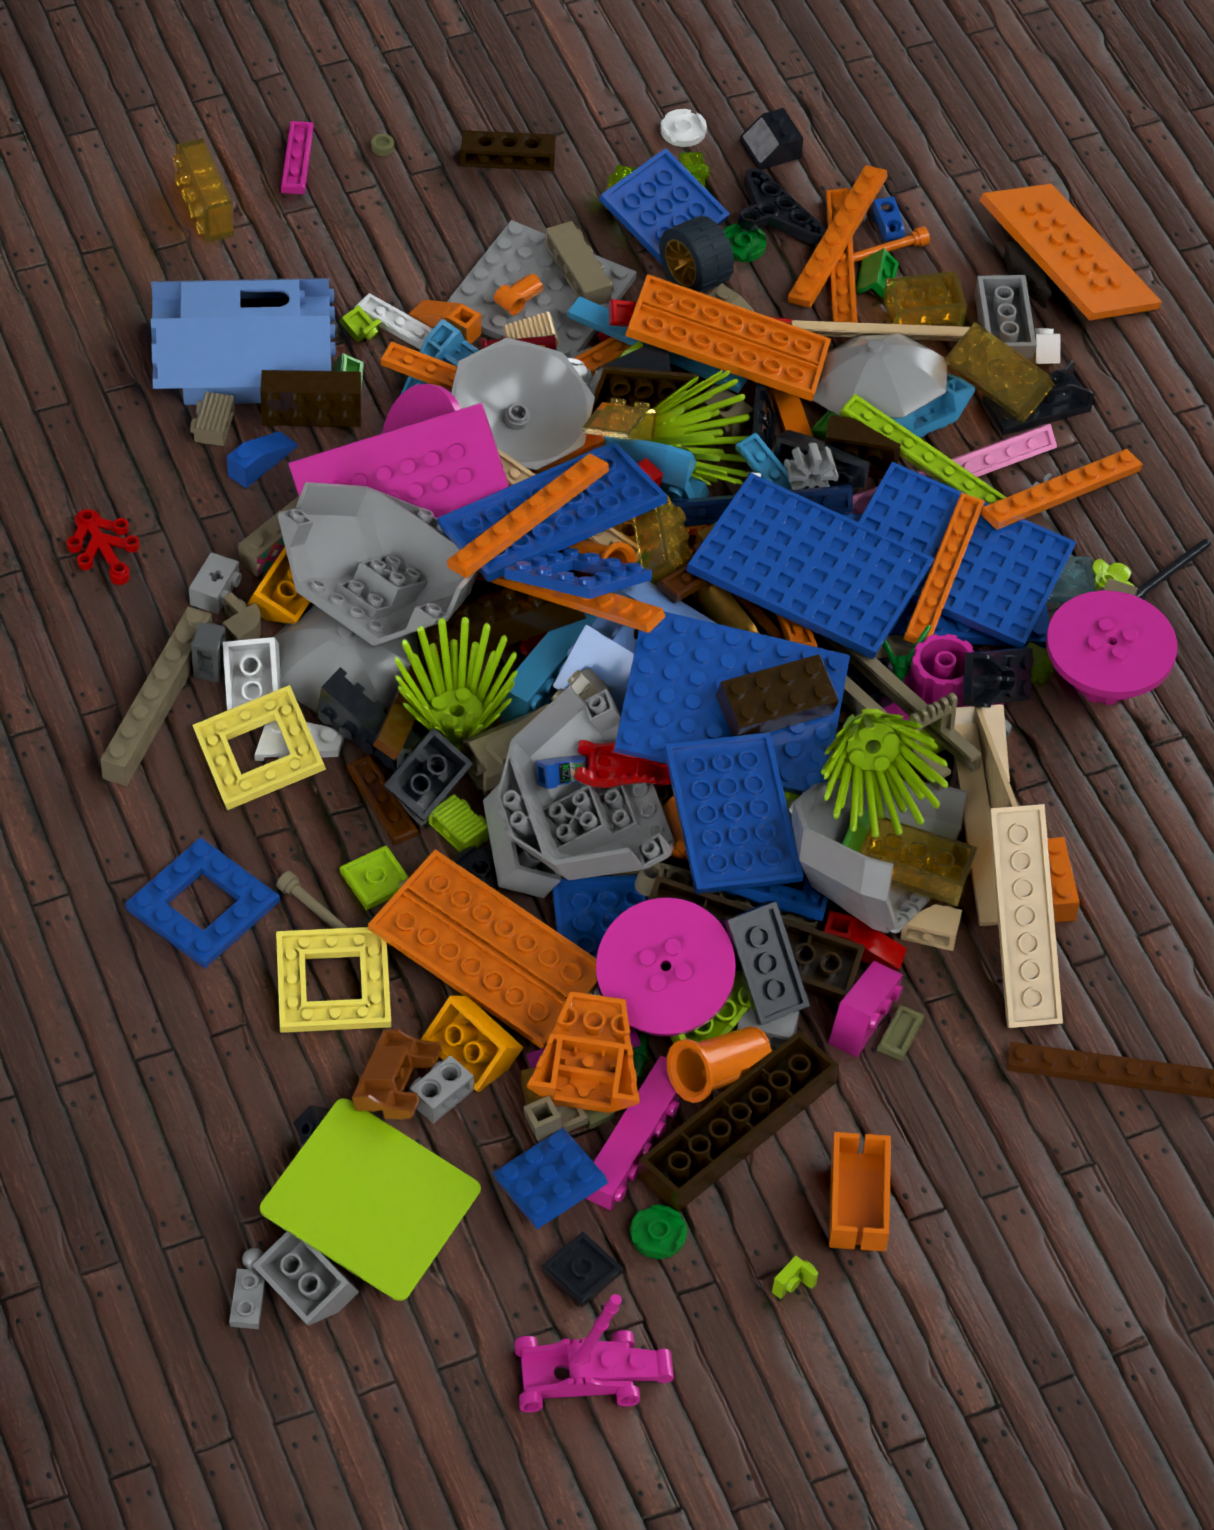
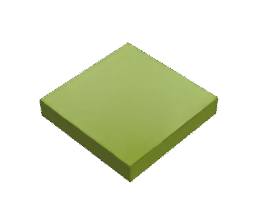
M387 845L339 867L340 874L365 910L390 900L399 890V882L409 877Z

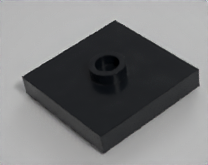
M581 1232L544 1263L541 1271L582 1308L623 1273V1267L586 1233Z

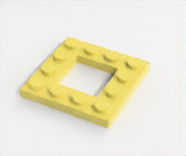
M290 685L192 725L227 810L326 770ZM276 720L290 755L241 774L227 740Z
M368 927L276 931L280 1033L391 1027L386 941L368 930ZM360 957L362 999L307 1002L305 959Z

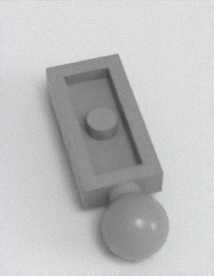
M258 1248L246 1250L243 1254L242 1262L247 1269H237L229 1320L230 1327L259 1329L266 1280L252 1266L264 1254Z

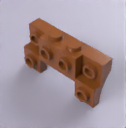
M400 1029L383 1030L352 1096L356 1111L374 1112L383 1110L385 1119L404 1120L412 1118L419 1103L417 1092H403L413 1068L426 1069L433 1067L437 1063L442 1052L440 1042L419 1040L405 1034Z

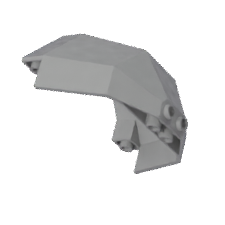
M305 482L295 509L279 512L278 515L296 592L373 646L415 633L419 626H423L424 629L435 626L440 618L448 621L470 594L479 574L477 570L466 579L448 568L447 559L457 553L459 548L438 525V519L433 516L430 510L418 507L368 486Z
M571 686L567 687L512 738L497 793L500 803L497 809L502 820L507 824L504 830L510 842H516L521 848L567 880L647 869L670 857L677 843L656 784H628L610 788H598L581 782H570L569 784L558 785L557 788L546 789L537 784L535 760L584 756L577 751L580 740H587L598 744L616 741L621 713L607 689L582 700Z

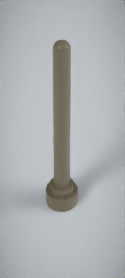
M287 871L278 879L276 887L281 892L297 897L331 928H348L301 887L299 878L293 872Z

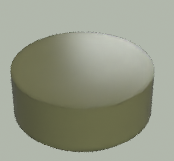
M387 134L374 136L371 140L372 152L378 156L390 155L394 151V139Z

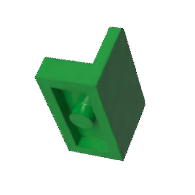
M885 248L862 260L856 284V293L858 295L872 288L884 300L892 296L899 262Z

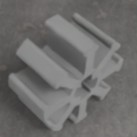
M809 443V451L806 455L800 451L799 447L792 450L794 460L785 459L784 467L792 490L810 489L817 485L820 488L830 487L828 480H834L835 482L838 480L839 476L833 456L828 447H824L819 452L817 443Z

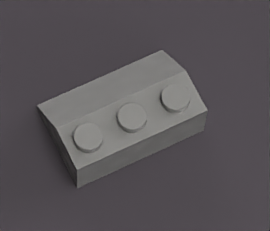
M288 1231L252 1265L308 1326L338 1313L359 1293L355 1286L324 1254Z

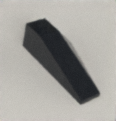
M787 430L777 436L774 455L783 466L785 459L794 460L792 455L793 449L799 447L800 451L806 455L809 451L808 444L817 443L819 452L824 447H828L831 450L839 476L836 482L828 480L830 487L851 485L852 488L866 487L870 468L869 462L816 438L795 431Z

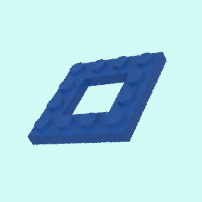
M565 548L560 553L551 552L546 557H533L528 562H516V565L505 568L504 578L591 599L651 581L652 570L642 568V565L639 563L624 564L620 563L621 560L617 558L603 559L599 558V554L596 553L581 554L578 553V549ZM576 570L595 576L579 578L574 577V573L567 571Z
M200 837L130 898L125 905L127 911L206 969L280 902V895ZM201 875H204L237 900L204 931L168 905Z
M807 876L805 877L802 891L781 884L724 891L729 895L749 898L755 903L776 901L779 910L794 912L809 920L816 919L822 921L828 902L827 897L811 887Z

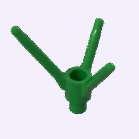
M930 625L925 627L907 656L900 655L896 657L887 640L883 643V647L894 667L893 673L902 682H904V678L911 669L914 649L919 642L923 643L931 629Z

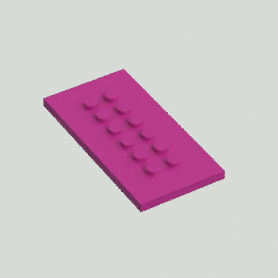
M483 402L288 463L299 497L305 482L368 486L418 507L428 509L436 518L509 487Z

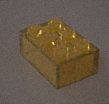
M956 271L886 279L883 300L891 324L964 326L967 304Z

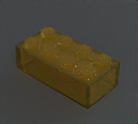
M201 138L176 144V155H173V160L178 172H174L177 186H182L181 191L184 201L189 202L191 217L196 218L198 233L203 234L206 243L234 236L232 201L204 139Z
M976 322L973 323L944 359L951 371L973 385L1023 423L1055 385L1049 374Z
M668 495V503L633 518L640 563L642 568L652 570L650 582L658 586L659 581L686 566L693 557L688 547L687 540L689 539V534L684 524L686 520L685 514L680 507H676L671 502Z
M877 816L879 837L875 838L871 835V828L869 826L859 853L870 858L892 863L891 885L958 906L973 866L977 847L905 823H901L903 833L896 835L891 819L886 817L880 819Z

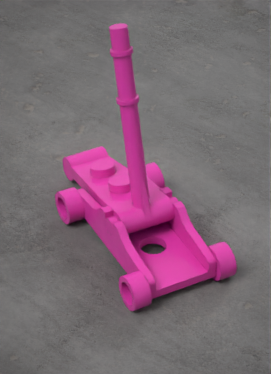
M613 1294L604 1304L603 1311L595 1319L594 1326L586 1338H581V1340L573 1339L571 1341L570 1339H563L554 1344L538 1346L537 1339L532 1336H522L514 1341L515 1354L521 1357L524 1393L519 1395L520 1410L528 1413L541 1410L543 1408V1398L616 1394L617 1404L620 1406L629 1407L637 1405L640 1402L639 1388L633 1385V1381H657L659 1383L673 1381L671 1351L668 1349L647 1350L634 1348V1335L628 1330L614 1332L610 1336L611 1341H598L603 1332L609 1327L610 1320L618 1312L619 1305L622 1302V1298L619 1295ZM565 1367L569 1370L570 1377L560 1380L554 1376V1371L557 1368Z

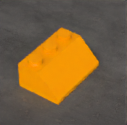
M284 547L247 603V607L256 603L260 609L261 617L265 620L296 624L310 601L296 592L286 548Z
M449 996L421 1038L423 1041L440 1042L442 1052L439 1057L444 1061L451 1055L474 1075V1089L477 1092H480L506 1072L523 1049L520 1043L468 996Z

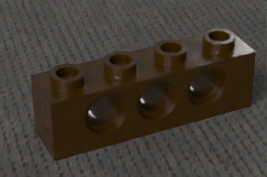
M463 130L461 167L554 171L556 135Z

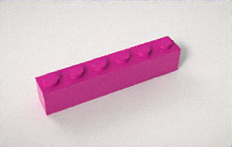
M661 1055L638 1091L640 1103L627 1108L594 1161L606 1176L608 1184L585 1199L610 1211L616 1201L620 1203L623 1200L627 1191L626 1185L629 1180L634 1181L638 1175L639 1159L653 1148L652 1143L655 1138H661L666 1128V1120L668 1117L673 1118L679 1107L678 1101L681 1096L676 1093L670 1082L667 1072V1058Z

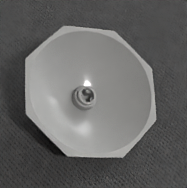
M903 334L855 336L827 352L813 401L842 416L840 415L841 409L854 394H857L890 418L906 417L946 393L947 359Z
M507 337L460 360L451 394L456 398L461 409L483 402L497 448L527 469L536 471L584 447L595 397L563 352Z
M313 603L307 606L296 624L287 623L274 636L279 643L280 689L290 685L296 700L317 713L321 687L340 667L347 672L345 678L353 685L358 682L365 688L363 693L372 702L378 700L387 709L392 704L398 691V686H400L395 675L401 677L402 680L404 678L395 663V657L401 660L406 670L411 665L402 646V641L406 639L413 654L416 653L419 656L416 632L373 646Z

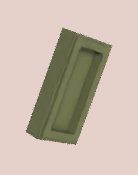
M899 1005L878 1045L877 1051L903 1061L924 1021L925 1015Z

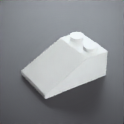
M275 637L223 642L227 711L280 689L279 643Z

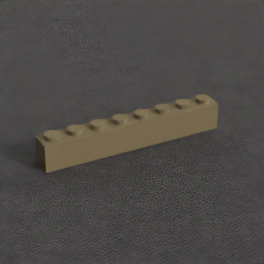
M187 607L100 759L102 779L127 787L193 670L191 645L199 622L212 623V614Z

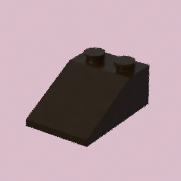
M833 415L829 417L825 443L851 455H859L860 459L869 462L868 477L883 479L891 463L898 464L901 444L856 419Z

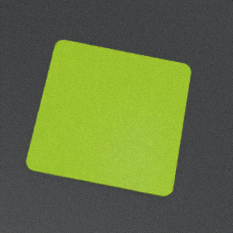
M339 1099L261 1202L260 1212L270 1221L392 1299L403 1301L409 1297L479 1195L481 1186L477 1180L370 1112L356 1111L354 1102L351 1100Z

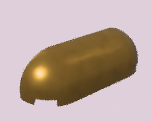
M708 583L693 592L696 605L712 621L720 625L760 634L752 620L729 591Z

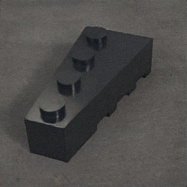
M340 667L321 687L316 716L324 724L331 725L338 730L344 738L357 743L366 753L380 759L386 767L396 770L397 758L395 760L391 759L373 745L388 713L385 706L378 700L372 702L363 693L365 688L358 682L353 685L345 678L347 672ZM410 730L403 748L413 749L421 738Z

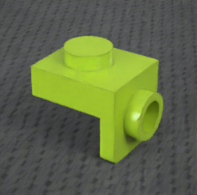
M359 305L339 321L357 343L365 338L367 341L372 339L379 332L376 328L381 324L379 318L373 322Z

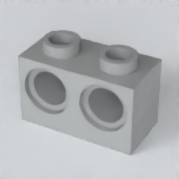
M451 1055L443 1062H437L432 1067L431 1072L423 1078L416 1079L410 1087V1093L417 1092L419 1103L416 1109L434 1124L474 1091V1075Z

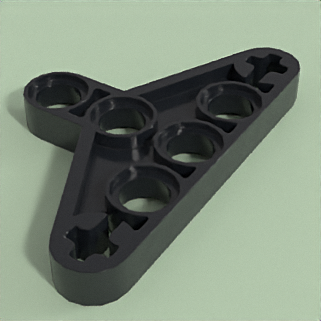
M758 168L748 169L745 174L744 185L752 206L741 210L738 225L748 231L757 230L768 225L806 243L818 245L826 232V228L764 171Z

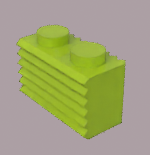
M455 794L439 803L429 815V824L459 852L471 846L478 848L488 840L486 819L481 815L477 816V814H474L467 801L464 799L460 800Z

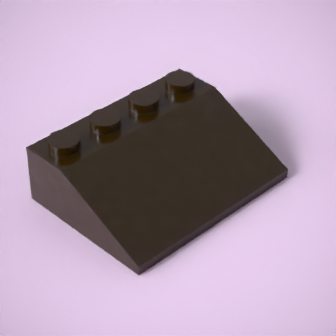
M602 366L586 384L595 397L591 418L600 421L614 415L621 427L638 428V426L631 427L635 416L645 415L698 375ZM694 383L693 385H691V386H690L689 388H687L686 390H689V389H691L692 387H694L696 383Z

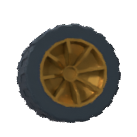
M702 215L694 217L665 230L663 235H661L659 243L660 259L671 283L703 293L726 283L732 277L734 258L730 242L724 231L711 218Z

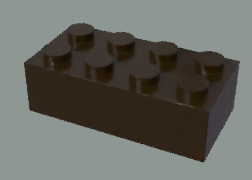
M261 371L262 425L361 427V372Z
M820 654L722 681L716 693V698L732 736L768 733L828 716L834 713L839 702Z

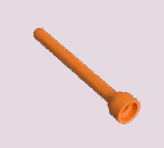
M925 226L914 229L909 236L855 252L854 263L862 261L865 257L883 248L890 252L912 244L914 246L919 245V247L930 244L928 230Z

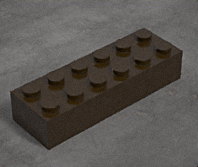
M505 587L493 593H486L478 598L462 602L450 619L446 621L449 655L450 641L456 639L458 641L459 663L461 619L463 617L469 619L467 659H469L472 643H480L485 623H488L491 627L485 653L497 649L503 635L507 637L505 646L584 620L586 615L585 612ZM437 624L427 628L429 645L432 643L436 644L441 668H443Z

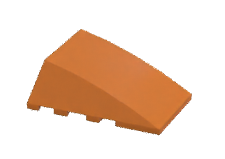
M570 991L556 1021L554 1030L549 1036L543 1054L540 1056L536 1069L527 1084V1088L542 1098L550 1096L554 1105L611 1113L638 1105L640 1099L636 1084L637 1077L630 1041L626 999Z

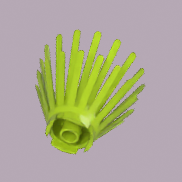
M721 370L705 381L686 390L697 382L698 376L645 415L635 416L631 427L638 426L637 434H631V438L671 445L692 452L694 458L698 460L746 462L741 455L724 454L725 452L722 449L681 447L737 444L749 437H717L723 435L722 429L705 430L749 421L751 419L749 414L697 423L719 415L720 411L718 409L743 401L745 399L744 394L684 413V411L711 399L713 395L736 385L738 379H733L682 403L730 374V370L724 373ZM696 461L697 463L690 478L705 482L710 486L711 483L709 481L718 482V480L733 484H743L740 479L728 477L727 473L748 477V472Z
M467 617L461 619L458 664V641L456 639L450 641L449 655L446 621L444 618H440L438 620L444 677L436 644L432 643L429 645L423 626L417 628L433 688L419 656L416 653L413 654L406 639L402 641V646L428 702L398 657H395V663L411 690L398 675H395L401 685L398 686L399 692L412 705L411 707L407 703H403L405 708L429 731L435 728L452 745L461 750V741L482 733L501 715L500 713L511 702L512 698H509L498 708L514 687L515 681L513 680L518 670L511 674L496 697L495 695L514 663L517 654L513 652L484 700L507 643V637L503 635L496 651L493 650L490 653L478 686L491 629L488 623L484 624L480 643H472L466 676L469 619Z
M866 708L862 710L863 714H859L856 717L852 714L847 719L843 729L836 735L837 738L825 751V755H827L834 749L821 771L822 775H824V780L832 772L826 786L824 798L825 801L830 798L845 761L833 812L834 818H839L841 809L845 806L853 770L850 830L856 832L858 817H863L865 778L871 835L875 838L879 837L877 816L880 819L885 818L881 790L895 834L901 835L903 830L892 795L901 813L907 811L906 802L917 824L922 825L924 823V818L901 776L919 800H923L926 797L935 809H938L940 806V802L907 761L930 782L934 783L936 781L943 788H948L947 781L906 745L943 767L948 765L944 759L909 738L916 739L933 748H938L932 737L910 728H922L921 724L903 720L904 716L886 714L878 709Z

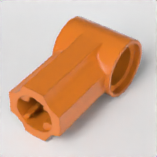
M528 274L512 286L502 285L494 295V302L512 316H515L522 311L528 300L543 291V284L536 274Z

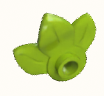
M1097 559L1093 563L1091 570L1096 576L1094 578V588L1096 591L1099 590L1100 586L1105 588L1108 578L1134 586L1128 581L1131 575L1128 566L1122 563L1108 565L1102 559Z

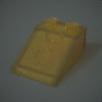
M611 398V402H602L583 425L581 433L624 440L653 439L657 409L649 408L650 403L635 401L633 406L626 405L625 399Z

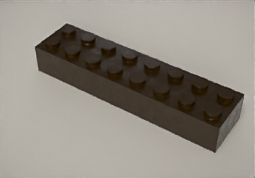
M659 875L656 876L648 899L677 898L701 906L717 920L720 918H730L753 909V907L709 892L695 894L694 887ZM782 918L804 989L841 1002L853 986L865 946ZM735 957L736 967H739V966H738V963H737V960H736V957Z
M799 1030L639 1159L637 1177L668 1206L678 1212L681 1211L835 1085L839 1064Z

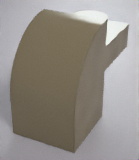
M232 592L223 597L224 614L229 618L222 622V626H225V640L259 639L261 636V614L258 605L253 603L247 607L246 603L242 599H238Z
M550 1096L523 1106L525 1118L539 1142L561 1128L569 1132L588 1124V1117L583 1109L554 1105Z

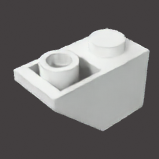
M1035 328L1037 347L1034 363H1060V334L1054 333V329Z

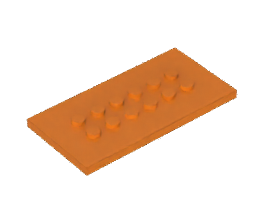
M1052 184L982 193L979 201L1089 321L1159 309L1162 301Z
M649 274L646 276L625 335L724 371L730 370L732 374L812 401L831 341L830 338Z
M436 849L368 923V930L464 996H468L481 1008L541 1049L546 1047L549 1036L554 1030L556 1021L570 991L591 994L599 985L596 972L597 958Z

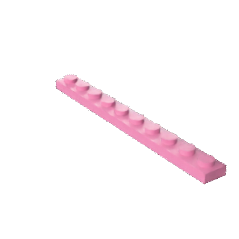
M1044 424L952 458L951 460L976 477L1057 448L1051 424ZM922 470L917 471V473L933 479ZM878 486L853 495V512L848 513L863 514Z

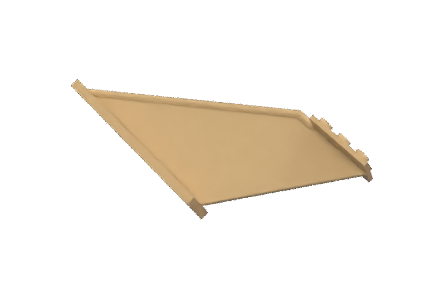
M997 704L991 705V708L976 706L956 708L955 725L977 723L990 806L989 820L1007 1028L1062 1024L1063 1015L1045 804L1017 805L1009 784L1010 775L1004 706Z

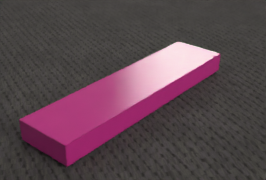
M290 121L281 193L305 194L314 131L313 122Z

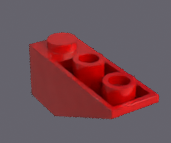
M830 911L824 932L864 945L862 962L872 964L873 961H876L892 970L900 972L907 950L906 947L880 931L870 928L856 917Z

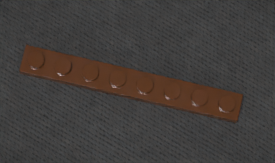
M1010 1042L1007 1071L1214 1099V1069Z

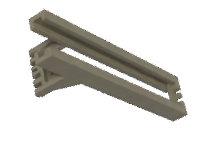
M812 631L816 640L823 638L839 653L850 655L849 662L908 714L909 721L921 724L927 733L968 770L974 772L980 768L982 753L954 729L957 696L953 692L946 697L940 698L938 702L935 701L927 705L876 658L871 659ZM846 675L842 703L856 715L863 714L862 710L866 708L878 709L888 714ZM910 727V728L915 729V730H918V731H920V732H921V729H922V728ZM909 737L913 741L925 747L922 743H920V741ZM906 745L944 779L951 774V770L948 767H943ZM936 781L934 783L930 782L939 791L944 789Z

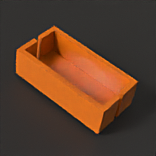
M834 1132L831 1150L829 1248L855 1249V1245H860V1250L886 1252L890 1220L891 1136L865 1134L863 1152L860 1154L857 1153L860 1139L859 1133Z

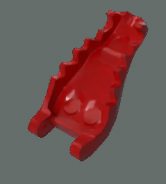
M580 740L578 742L577 751L587 757L586 768H576L574 777L583 784L598 788L643 783L663 786L671 784L667 764L613 752L615 742L601 744L592 743L587 740Z

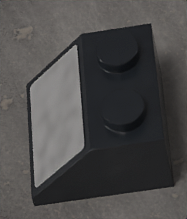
M784 108L763 113L740 136L741 143L758 169L763 170L802 157L803 137Z

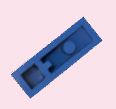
M280 431L246 441L227 456L228 476L243 487L248 488L296 449L298 444Z

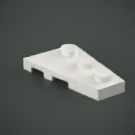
M277 721L266 724L254 755L255 761H264L266 757H278L280 759L290 755ZM306 722L321 758L338 757L344 741L341 733L333 727Z

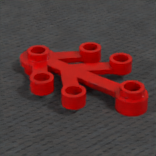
M92 509L79 511L75 516V524L78 528L74 536L67 539V549L71 553H78L83 548L82 541L86 534L90 533L92 538L85 553L77 557L78 567L81 570L91 569L93 567V559L99 549L110 566V581L116 585L126 584L130 580L129 567L124 562L118 560L110 546L122 548L127 552L133 553L140 548L139 538L134 535L121 538L102 533L99 529L111 530L117 535H125L129 531V523L124 518L111 521L100 518L98 512Z

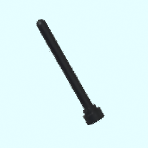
M1203 539L1143 585L1136 586L1138 587L1136 597L1145 600L1147 593L1211 546V541Z

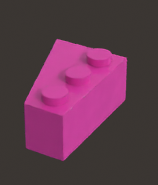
M873 961L840 1002L828 1044L858 1058L883 1016L890 1010L892 1002H897L901 996L903 987L900 986L903 974Z

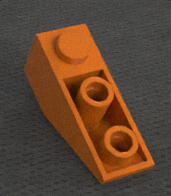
M422 300L409 313V316L431 328H434L443 318L460 330L464 339L470 344L481 335L482 314L462 303Z

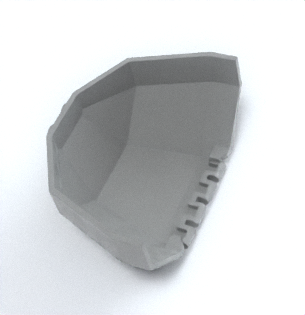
M853 777L850 779L845 806L841 809L838 819L834 818L833 812L841 779L836 780L830 798L825 801L824 795L828 782L812 785L796 801L791 803L789 809L799 861L811 887L870 928L885 933H899L935 896V892L931 888H938L942 883L963 825L967 791L949 786L939 791L931 783H924L940 802L939 808L935 809L926 797L923 800H919L906 781L903 780L924 818V823L922 825L917 824L906 802L907 811L901 813L892 795L903 830L901 835H896L881 790L885 818L880 819L877 816L879 837L875 838L870 834L864 853L861 854L842 845L850 825ZM864 778V809L869 813Z

